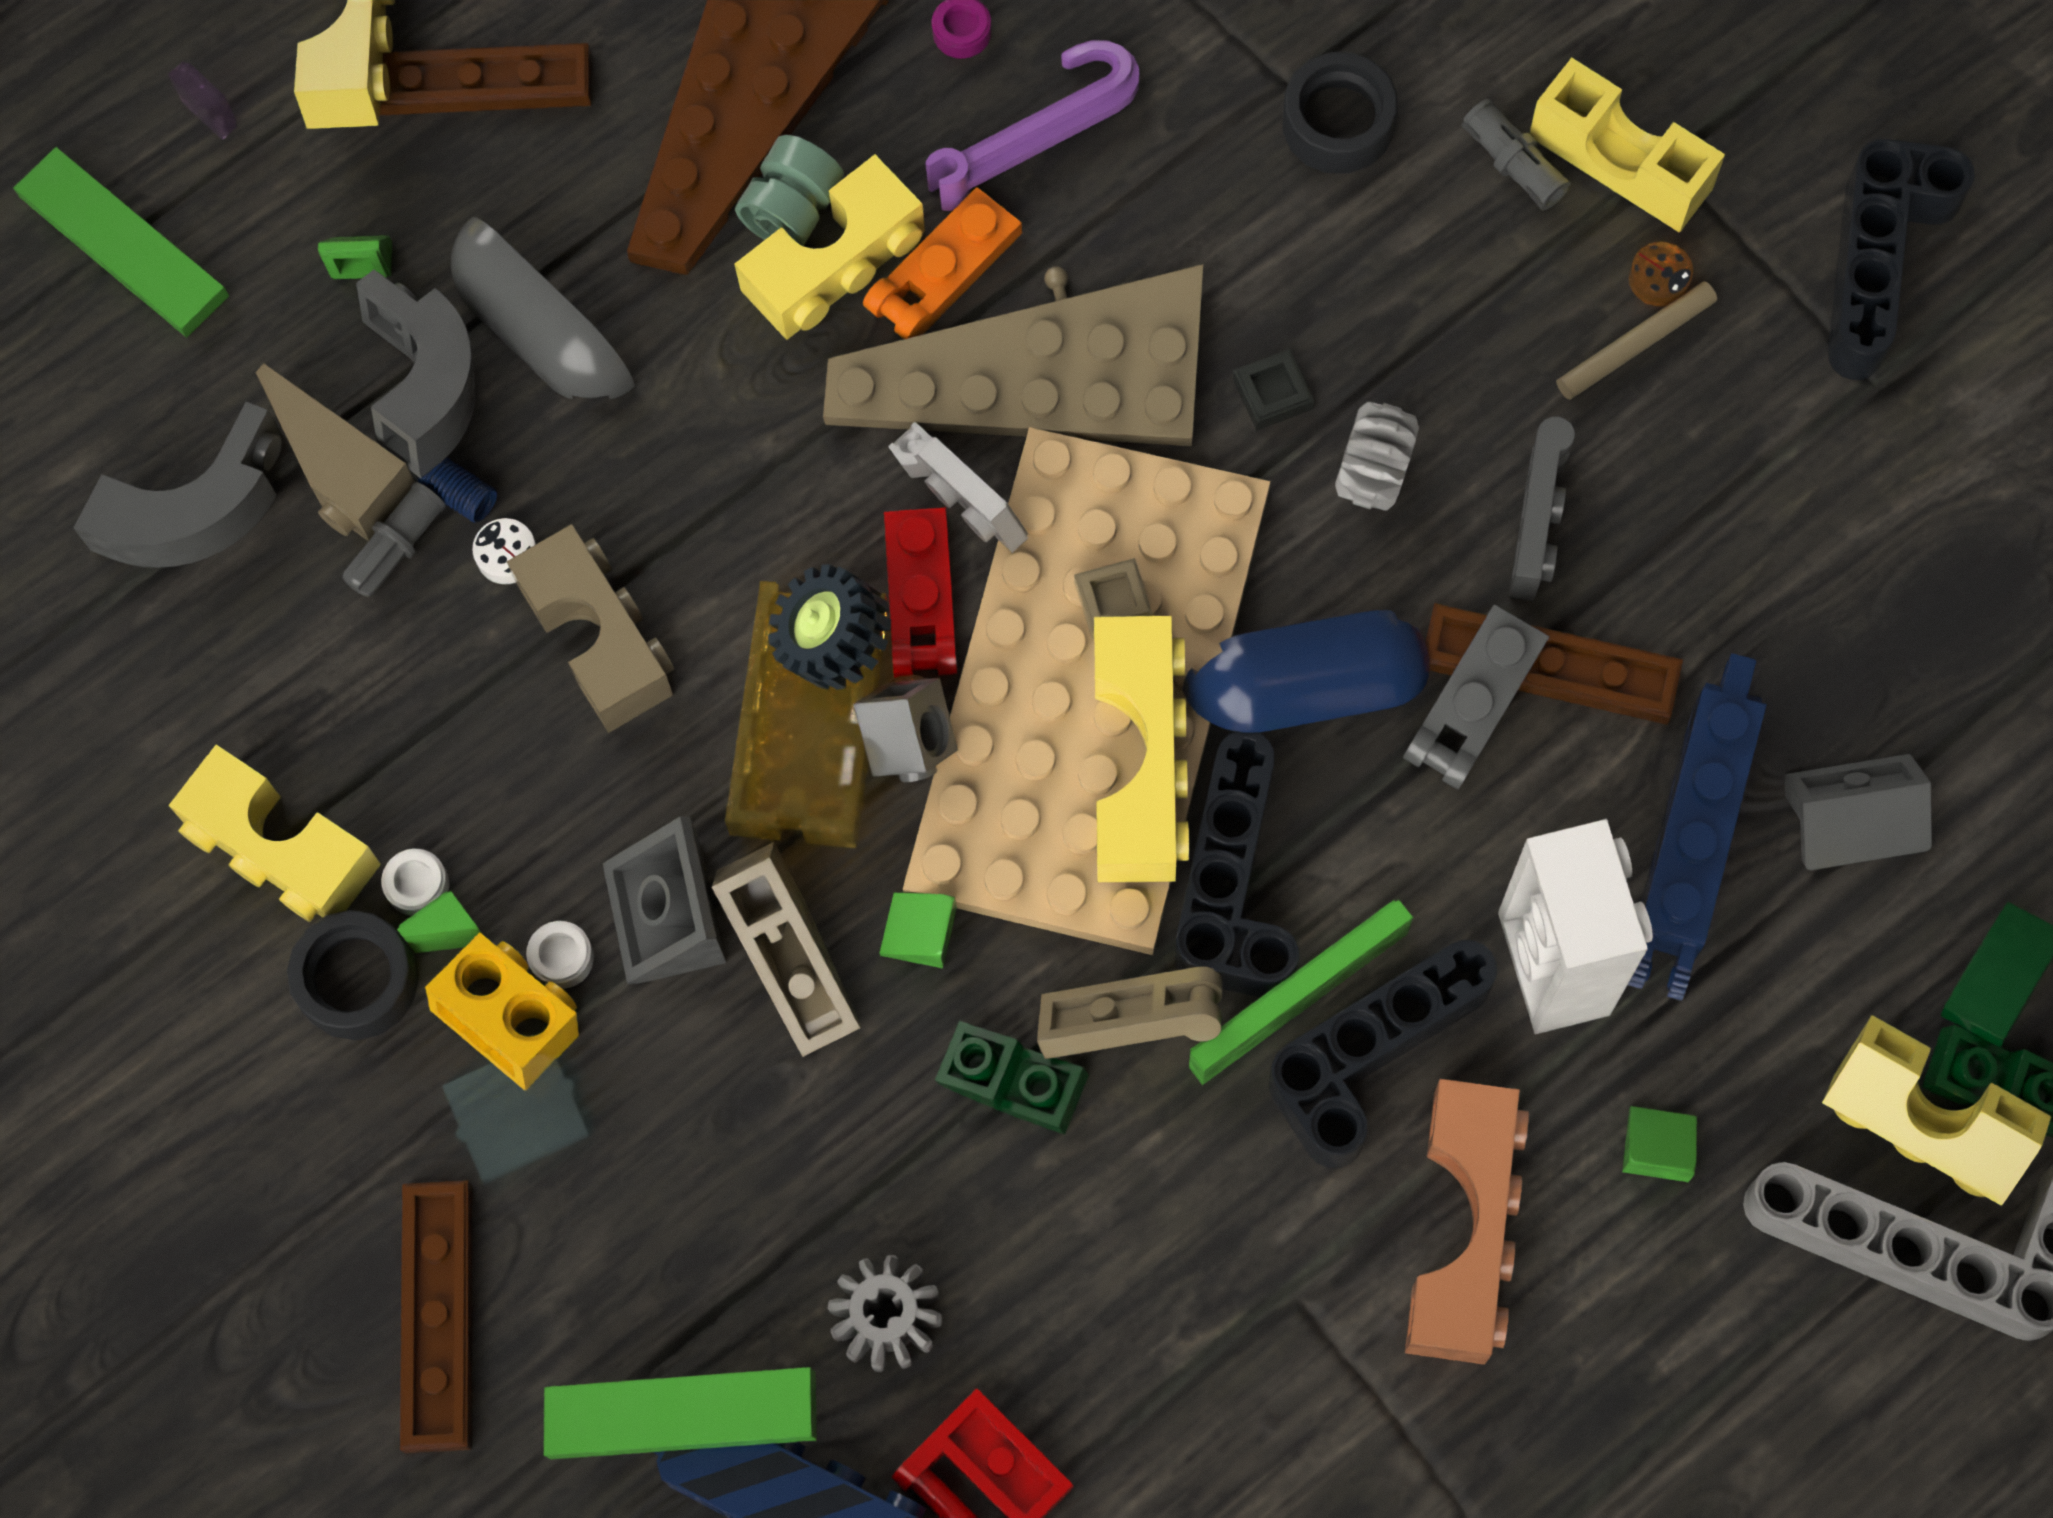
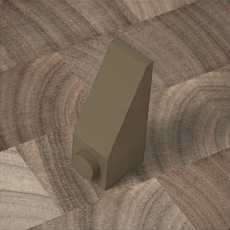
M263 363L256 371V374L298 462L322 506L318 514L327 524L342 535L348 536L353 530L369 541L375 534L372 529L373 525L377 521L385 522L411 490V486L415 482L406 463Z
M773 842L717 870L712 889L802 1057L860 1029L861 1024L807 904L775 843Z

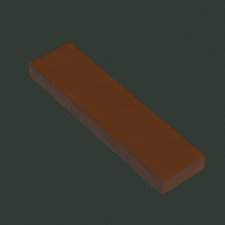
M588 43L400 51L383 53L382 64H386L388 69L390 96L388 101H380L379 115L591 106V51Z
M1434 603L1425 641L1429 653L1430 671L1452 676L1487 615ZM1531 625L1550 637L1517 691L1668 725L1672 715L1683 659Z
M468 1180L402 1184L400 1451L404 1453L471 1450L472 1184Z

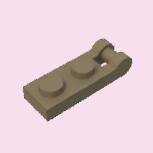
M1194 967L1041 994L1038 1045L1044 1058L1049 1059L1184 1035L1195 1041L1212 1040L1221 1031V1009L1216 1004L1222 998V976L1214 971L1213 968Z

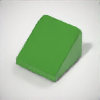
M390 236L334 237L318 243V252L330 277L333 279L363 278L372 270H376L384 277L391 276L392 240Z
M446 891L401 923L397 929L414 953L465 948L481 933L451 891Z
M894 893L880 956L943 968L957 909L955 897L944 894Z
M1630 1106L1622 1172L1689 1182L1695 1175L1697 1116Z

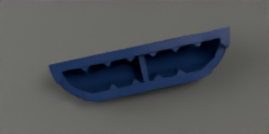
M1374 610L1249 632L1228 638L1219 643L1223 652L1213 657L1199 671L1193 668L1188 671L1182 690L1193 710L1208 722L1232 731L1265 732L1403 705L1415 698L1427 684L1430 672V659L1425 640L1418 628L1398 620L1393 611Z

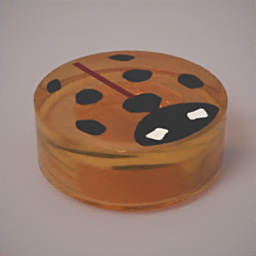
M1668 242L1650 243L1641 248L1633 259L1629 272L1630 287L1641 301L1653 306H1667L1687 292L1693 277V265L1688 254L1679 246Z

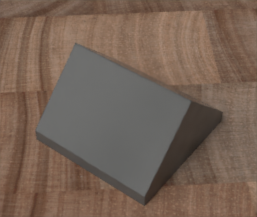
M680 816L602 863L627 984L644 983L726 963L702 848L690 817Z

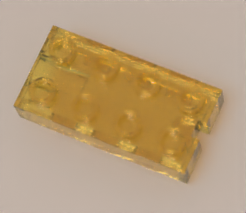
M760 581L725 817L726 826L729 834L733 836L781 840L782 828L802 830L806 843L856 848L868 757L854 703L878 689L883 651L875 648L871 656L879 662L873 670L863 665L860 670L864 678L856 684L846 679V688L836 690L829 686L828 690L823 689L782 667L783 664L776 661L772 654L776 648L769 645L768 634L778 631V629L769 625L771 614L781 615L783 610L775 602L780 594L789 598L792 593L780 592L779 584H776V582ZM882 593L880 597L887 601L886 593ZM888 612L882 614L888 618ZM881 631L880 636L885 639L886 631Z

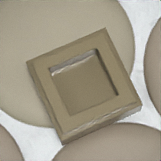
M1135 558L1074 575V583L1092 639H1094V617L1153 616Z

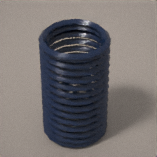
M448 457L424 477H418V483L429 488L447 506H450L451 509L454 508L456 512L458 511L459 514H462L468 520L470 519L473 523L483 520L496 502V488L479 477L477 478L476 475H473L462 466L460 467L459 464H456Z

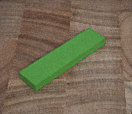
M57 147L13 187L19 198L186 338L229 297L224 286Z
M1400 900L1390 902L1221 1026V1031L1217 1037L1209 1041H1201L1191 1048L1189 1069L1199 1082L1204 1085L1405 937L1410 929L1413 919L1412 915Z
M811 1367L544 1387V1456L549 1459L817 1440L816 1372Z

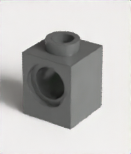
M940 678L885 683L854 703L873 777L899 775L901 782L922 780L937 773L936 765L958 751Z

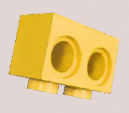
M479 933L425 987L429 1008L432 1013L526 1091L579 1036L577 1014L575 1012L577 1006L560 986L551 981L544 986L527 972L529 969L528 963L512 946L503 941L496 946L482 933ZM483 978L495 980L500 984L494 992L485 996H477L467 991L474 981ZM530 1018L540 1019L548 1024L547 1028L536 1036H523L515 1031L516 1026L520 1022Z

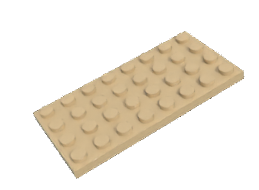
M1029 427L1008 503L1028 532V539L1013 553L998 540L950 714L958 751L936 765L937 773L933 776L905 878L903 893L954 896L957 909L1153 955L1171 882H1098L1096 801L1118 792L1130 783L1140 770L1147 750L1139 729L1125 713L1108 703L1095 699V643L1091 637L1078 596L1074 575L1135 558L1153 616H1172V638H1184L1185 676H1173V698H1186L1182 688L1188 671L1191 668L1199 671L1213 657L1223 652L1219 643L1233 637L1269 494L1270 481ZM1187 699L1186 737H1174V760H1187L1188 782L1187 798L1175 799L1176 822H1187L1211 726L1210 722L1193 710Z

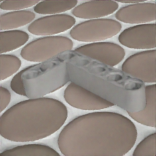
M1782 1162L1770 1165L1756 1177L1745 1192L1743 1206L1746 1217L1753 1226L1764 1233L2014 1338L2031 1341L2040 1339L2053 1331V1255L2047 1250L2043 1241L2044 1230H2053V1164L2045 1170L2039 1181L2013 1255L1795 1164ZM1776 1184L1786 1188L1793 1197V1212L1780 1213L1770 1208L1764 1197L1765 1185ZM1829 1211H1843L1852 1217L1857 1227L1856 1239H1841L1832 1232L1827 1220ZM1894 1237L1908 1238L1915 1243L1921 1256L1919 1266H1906L1897 1260L1892 1250V1240ZM1958 1264H1970L1979 1270L1984 1280L1982 1294L1970 1293L1960 1285L1956 1275ZM2023 1290L2035 1291L2046 1301L2048 1307L2046 1321L2035 1320L2027 1315L2021 1303Z

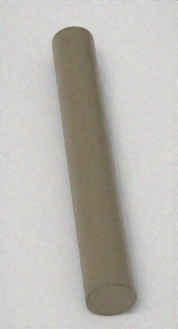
M1705 281L1701 282L1558 378L1556 382L1560 392L1568 400L1573 399L1717 302V295L1712 286Z

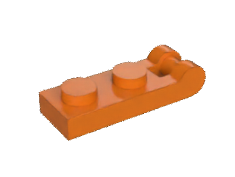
M976 187L887 278L878 280L869 289L863 300V306L877 318L885 316L895 324V333L903 339L923 335L1022 234V222ZM911 291L921 301L910 306L902 298Z

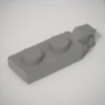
M916 422L910 425L911 428L898 438L894 444L891 443L888 446L911 478L929 476L924 482L944 505L951 508L958 502L966 510L961 514V517L984 542L987 543L995 536L1013 553L1028 539V532L1008 503L936 437L932 438Z

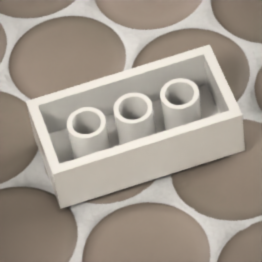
M1607 819L1528 838L1498 911L1535 1034L1610 1016L1648 949L1646 943L1652 942V927L1647 910L1642 902L1633 903L1626 878L1632 876L1628 849L1622 838L1613 839Z

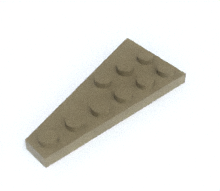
M1203 264L828 358L823 411L825 425L908 430L911 428L910 425L916 422L925 431L1027 437L1029 427L1084 440L1192 446Z

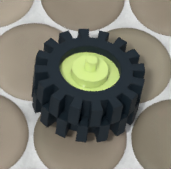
M831 564L822 565L821 572L811 567L804 571L805 583L795 577L787 584L793 591L791 596L787 598L780 594L775 602L783 610L781 615L771 614L769 625L778 629V631L768 634L769 645L776 648L772 654L776 661L783 664L782 667L820 688L828 690L829 686L839 690L846 688V679L856 684L864 678L860 670L863 665L873 670L879 662L871 655L875 648L882 651L886 649L888 640L881 637L880 632L891 630V619L882 615L890 609L887 601L880 597L882 593L849 571L841 567L837 569Z

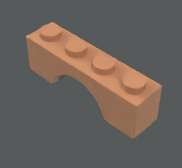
M1439 1079L1433 1097L1427 1158L1447 1169L1459 1181L1470 1202L1473 1226L1469 1245L1461 1256L1440 1270L1417 1276L1411 1294L1405 1347L1406 1354L1485 1365L1492 1355L1493 1347L1504 1348L1508 1325V1308L1497 1306L1500 1280L1511 1281L1515 1257V1242L1504 1240L1506 1215L1517 1216L1522 1189V1176L1511 1175L1513 1149L1524 1151L1529 1121L1528 1111L1517 1110L1518 1089Z

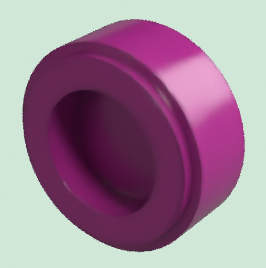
M979 0L943 1L935 9L932 16V33L936 46L944 54L960 59L970 58L982 52L987 47L992 33L991 18L985 5Z

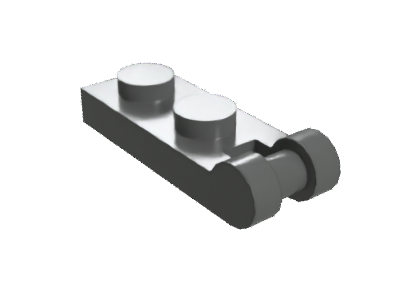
M1561 417L1545 419L1540 424L1529 461L1509 598L1534 602L1540 581L1551 582L1553 578L1558 545L1546 543L1549 523L1560 525L1566 495V487L1555 486L1557 473H1560L1566 466L1569 451L1575 438V430L1572 424Z
M1493 605L1411 742L1403 759L1417 767H1420L1422 763L1430 766L1444 775L1441 781L1459 790L1550 636L1500 607ZM1444 726L1466 738L1458 753L1436 741Z

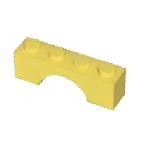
M348 0L344 11L333 25L317 36L298 43L294 93L307 129L379 126L380 101H388L390 96L388 69L386 64H382L383 53L391 52L393 46L391 22L389 16H385L386 5H394L395 0Z
M1172 616L1094 617L1095 699L1108 703L1125 713L1139 729L1147 750L1140 770L1130 783L1118 792L1096 801L1098 882H1175L1176 861H1189L1188 822H1176L1175 799L1187 798L1188 793L1187 760H1174V737H1186V698H1173V676H1185L1184 638H1172Z

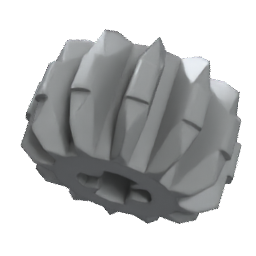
M1366 402L1359 408L1335 483L1338 496L1352 501L1354 505L1367 509L1373 507L1387 511L1395 504L1419 430L1416 416L1403 412L1402 408L1386 403L1380 405Z
M888 1255L886 1257L883 1274L880 1275L875 1274L872 1263L868 1258H865L859 1262L860 1271L865 1279L863 1282L858 1284L854 1279L845 1274L841 1275L837 1281L839 1287L851 1299L837 1298L828 1302L830 1314L847 1318L831 1328L832 1337L835 1341H845L855 1337L846 1352L848 1359L854 1363L862 1359L867 1351L872 1348L871 1365L874 1371H884L887 1352L892 1351L895 1352L896 1359L901 1368L905 1369L912 1364L910 1355L905 1347L911 1342L924 1352H929L933 1347L931 1339L919 1330V1327L936 1328L942 1325V1315L930 1309H923L939 1298L937 1287L931 1285L916 1289L924 1274L922 1268L917 1264L908 1268L903 1276L898 1278L899 1261L896 1256ZM883 1299H892L896 1311L900 1312L903 1310L901 1317H890L887 1328H878L874 1315L868 1316L869 1310H880Z

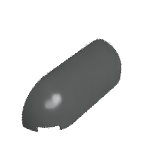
M471 217L464 224L455 239L451 254V272L459 296L467 307L546 384L560 395L569 399H573L574 396L594 398L609 395L610 399H614L635 387L633 378L624 362L603 335L503 237L479 218Z

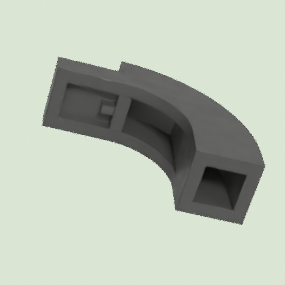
M372 270L356 283L362 322L404 353L414 363L408 376L371 406L376 441L380 446L406 463L410 471L419 478H422L453 451L462 439L471 421L475 407L476 391L470 340L461 316L450 301L436 288L417 301L414 294L406 286L400 283L393 284L376 270Z
M245 402L217 458L210 468L196 480L176 489L150 491L131 486L101 474L74 526V530L90 551L135 566L174 567L213 556L245 536L263 518L277 497L263 471L271 469L276 463L281 450L282 434L267 409Z

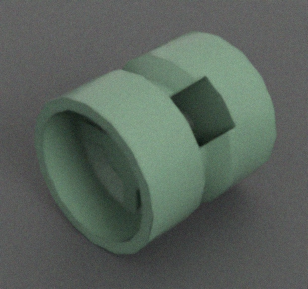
M782 135L777 138L760 167L764 179L753 177L737 203L735 211L742 223L763 240H766L782 227L794 241L804 246L820 219L817 210L826 209L830 203L828 190L844 179L845 176L839 164L821 148L802 138Z

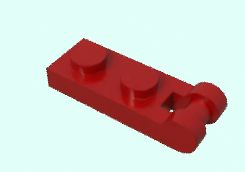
M946 507L884 512L894 679L913 677V671L938 669V676L957 674ZM935 634L936 644L912 646V635Z

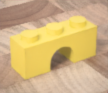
M1571 58L1537 101L1530 135L1547 149L1680 233L1713 190L1725 154L1675 122L1672 123L1663 136H1655L1641 130L1626 117L1621 109L1620 97L1622 89Z
M873 155L828 190L833 219L845 230L837 242L825 248H807L794 241L781 227L735 263L741 292L786 340L800 329L806 331L815 327L826 316L829 306L847 292L854 294L862 290L873 279L876 269L894 255L902 257L909 253L920 241L922 233L925 232L922 203L876 155Z
M215 745L169 804V807L183 822V825L178 830L179 833L207 853H210L215 846H218L234 858L228 865L253 885L260 888L264 881L268 880L283 890L284 893L279 900L290 910L311 922L316 914L323 918L329 914L346 911L381 865L370 848L318 812L304 830L291 839L271 841L263 838L265 819L281 798L266 777L218 745Z
M1871 1015L1834 1074L1822 1103L1832 1108L1836 1115L1845 1123L1859 1129L1867 1128L1893 1143L1897 1151L1906 1158L1918 1163L1926 1162L1949 1175L1967 1193L1977 1197H1987L2002 1206L2041 1149L2051 1116L1993 1083H1990L1980 1100L1969 1108L1946 1110L1932 1104L1923 1095L1918 1084V1079L1921 1076L1931 1048Z

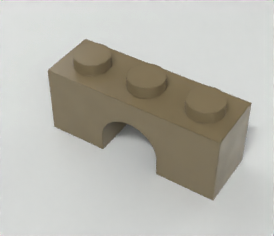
M571 524L506 561L517 586L546 633L568 621L578 619L591 621L601 627L595 644L588 651L568 663L579 687L608 733L673 696L666 674L675 669L658 639L654 637L645 642L636 628L635 624L642 621L643 617L625 587L614 592L604 575L612 571V568L594 538L583 543Z

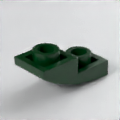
M2007 902L1964 971L1940 1016L2001 1047L2026 1008L2037 984L2053 961V925Z
M959 1021L935 1081L939 1085L979 1103L1065 1135L1089 1074L1081 1066L1057 1058L1045 1059L1043 1054L1024 1048L1017 1039Z
M1956 1025L1941 1028L1922 1088L1969 1108L1980 1100L1990 1083H1993L2050 1115L2051 1119L2045 1136L2053 1138L2052 1062L2025 1049L2009 1052Z

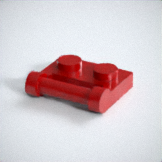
M977 1388L903 1462L891 1478L905 1493L912 1489L939 1518H978L931 1470L943 1455L1007 1518H1045L1074 1488L1073 1484Z

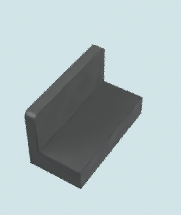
M1910 754L1784 774L1785 797L1800 819L1802 862L1808 870L1930 850L1932 846L1931 782Z

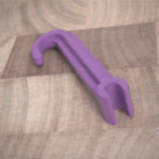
M1091 40L1075 45L1062 53V66L1065 69H1073L1092 61H1104L1111 65V73L961 152L953 148H942L934 151L926 160L927 183L930 192L937 189L940 190L941 209L943 211H953L970 194V190L975 186L1125 108L1133 101L1139 90V67L1134 56L1123 46L1110 41Z

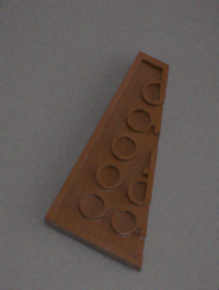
M707 0L629 242L627 255L630 263L684 275L689 274L728 221V212L749 186L753 177L759 178L762 175L760 167L777 138L782 135L792 134L834 77V68L851 45L856 47L868 31V22L882 4L886 6L890 0Z

